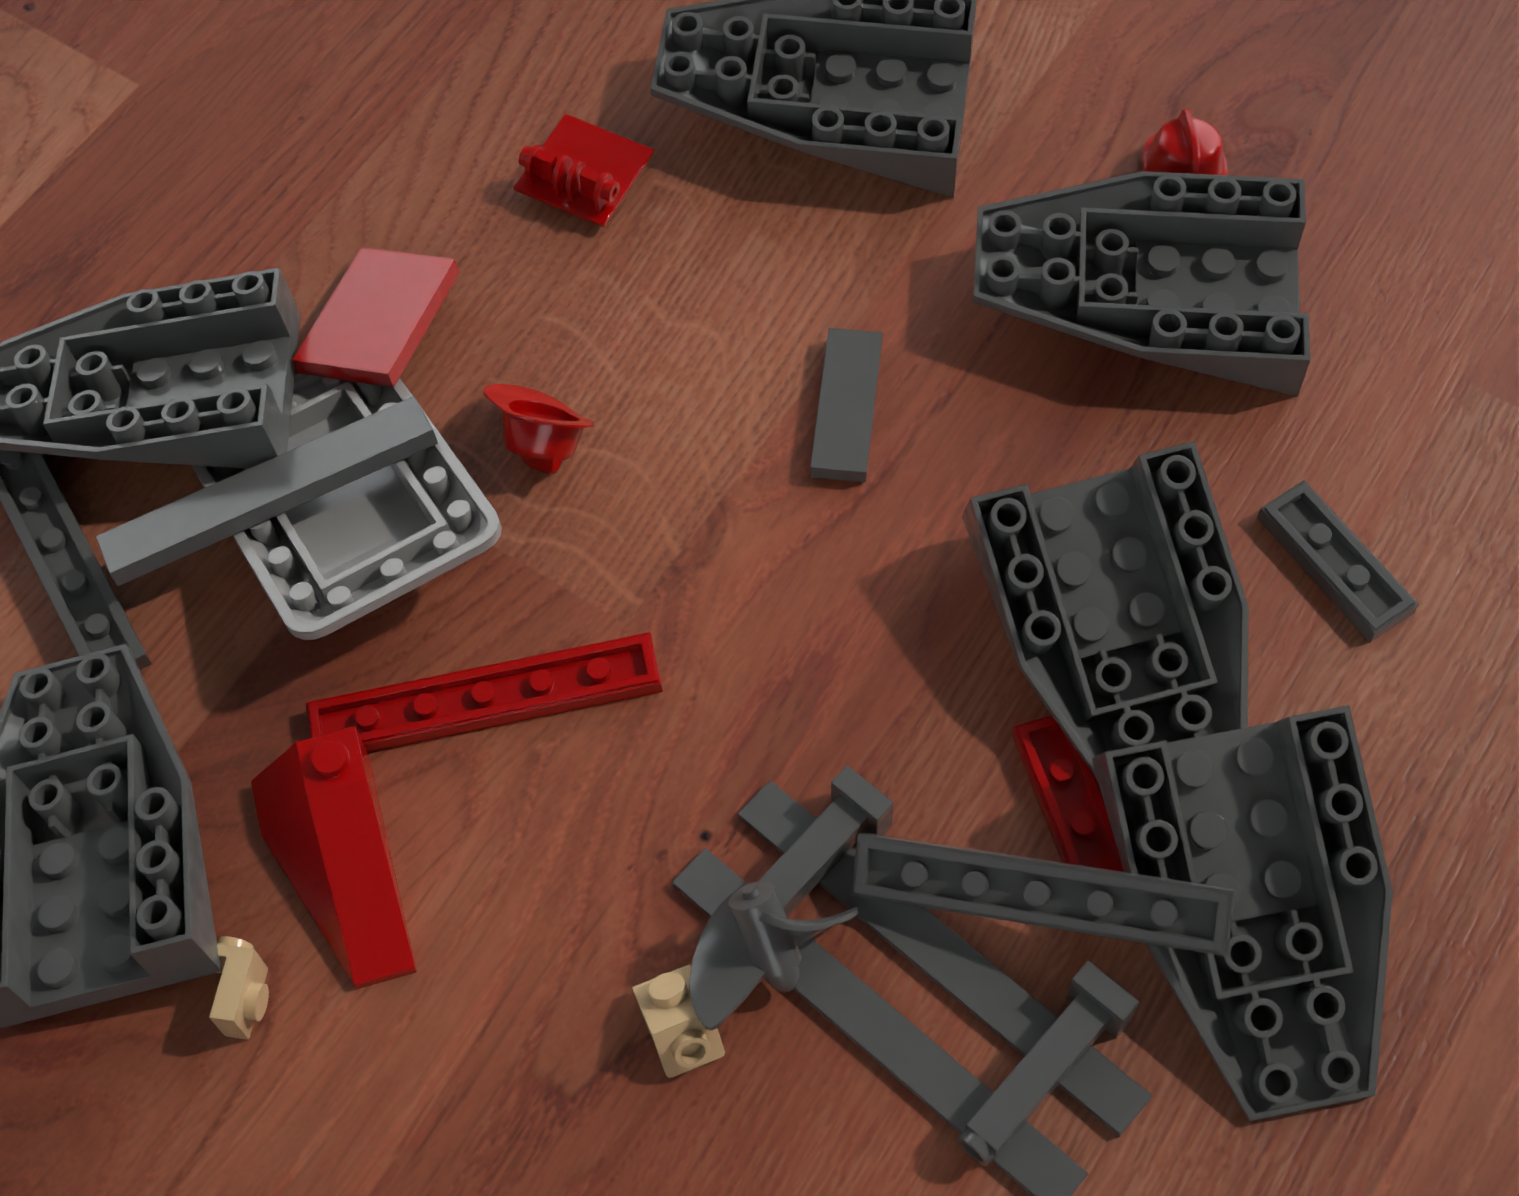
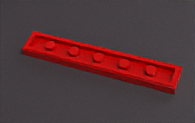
M651 632L305 703L310 738L356 726L367 751L373 752L660 693L663 690Z

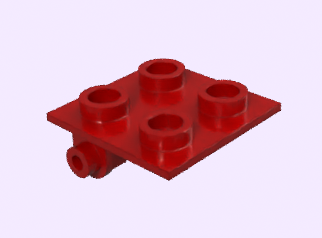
M564 114L543 146L539 144L533 147L526 145L521 150L518 162L519 165L525 167V171L513 188L514 191L605 227L655 152L650 147Z

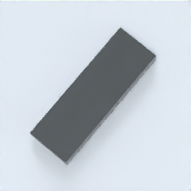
M829 328L810 466L812 478L866 482L883 332Z
M1305 480L1260 508L1257 519L1370 643L1415 613L1419 603Z

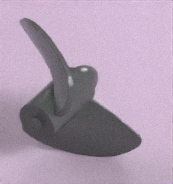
M753 882L730 894L709 918L700 936L692 961L689 981L690 997L696 1015L705 1029L712 1031L718 1028L749 996L763 978L780 992L792 991L797 986L800 976L799 963L801 962L802 955L798 946L831 926L857 916L859 913L857 907L826 918L792 920L787 919L775 886L771 882Z

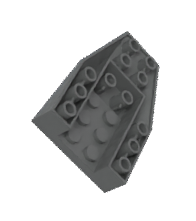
M718 0L666 9L651 82V96L792 149L954 198L974 40L977 0Z
M1141 171L979 206L977 212L973 303L1139 358L1298 397L1310 363L1309 314L1300 313L1298 247L1306 224L1305 179Z
M281 269L248 271L238 275L209 280H195L185 284L155 289H142L137 292L122 294L0 342V450L100 460L248 469L287 452L295 378V365L292 359L297 353L301 313Z
M1195 441L1141 454L1129 469L1030 494L1027 484L970 498L962 514V519L1018 667L1096 780L1097 776L1092 758L1104 752L1165 740L1168 743L1248 727L1249 607Z
M122 644L15 673L0 711V1028L221 972L192 782L131 649L127 644Z
M1350 706L1290 716L1272 723L1167 743L1165 740L1108 751L1092 758L1124 872L1236 889L1229 950L1226 956L1145 944L1247 1120L1253 1121L1376 1096L1393 890Z

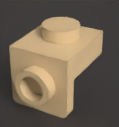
M220 936L217 938V948L221 972L217 973H222L209 1018L224 1036L249 1040L254 1021H261L266 1012L269 989L268 985L265 984L268 967L256 950L253 949L254 946L251 943L235 937Z
M690 964L674 971L663 973L654 979L632 987L664 1072L669 1078L705 1065L725 1055L718 1028L712 1031L705 1029L696 1015L690 997L689 981L692 968Z

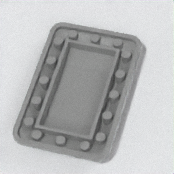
M298 373L294 378L287 452L406 400L413 395L400 378L394 387ZM425 412L424 414L435 433L438 444L232 535L288 631L294 637L303 640H313L326 636L487 551L500 538L502 526L497 512ZM191 465L204 488L248 469Z

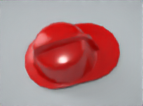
M1183 109L1178 118L1164 124L1156 134L1148 138L1142 147V165L1145 172L1228 175L1226 158L1223 151V140L1220 134L1207 121L1193 118L1190 109Z
M490 384L484 388L483 395L502 411L505 448L516 455H520L526 465L547 474L556 473L560 468L561 462L572 458L583 428L594 427V421L579 416L564 403L537 390L511 384Z

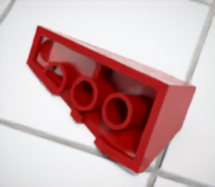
M356 726L295 742L251 780L260 832L263 839L357 989L416 973V963L371 761Z

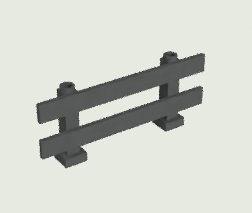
M848 765L831 781V804L818 818L814 817L770 780L738 813V818L782 854L759 881L771 882L775 886L786 917L817 884L846 909L849 910L857 907L859 913L856 917L1024 1058L993 1093L812 938L798 946L802 959L799 963V981L793 990L960 1134L957 1138L959 1145L978 1163L987 1166L992 1161L1031 1196H1071L1088 1176V1173L1027 1121L1053 1090L1059 1086L1118 1137L1123 1134L1151 1100L1152 1095L1092 1045L1104 1030L1117 1038L1131 1022L1139 1001L1090 961H1087L1072 979L1067 994V999L1071 1001L1070 1005L1059 1017H1056L925 907L851 896L856 851L852 846L857 842L858 834L883 835L892 826L894 803ZM706 848L672 882L674 888L709 918L730 894L748 884Z

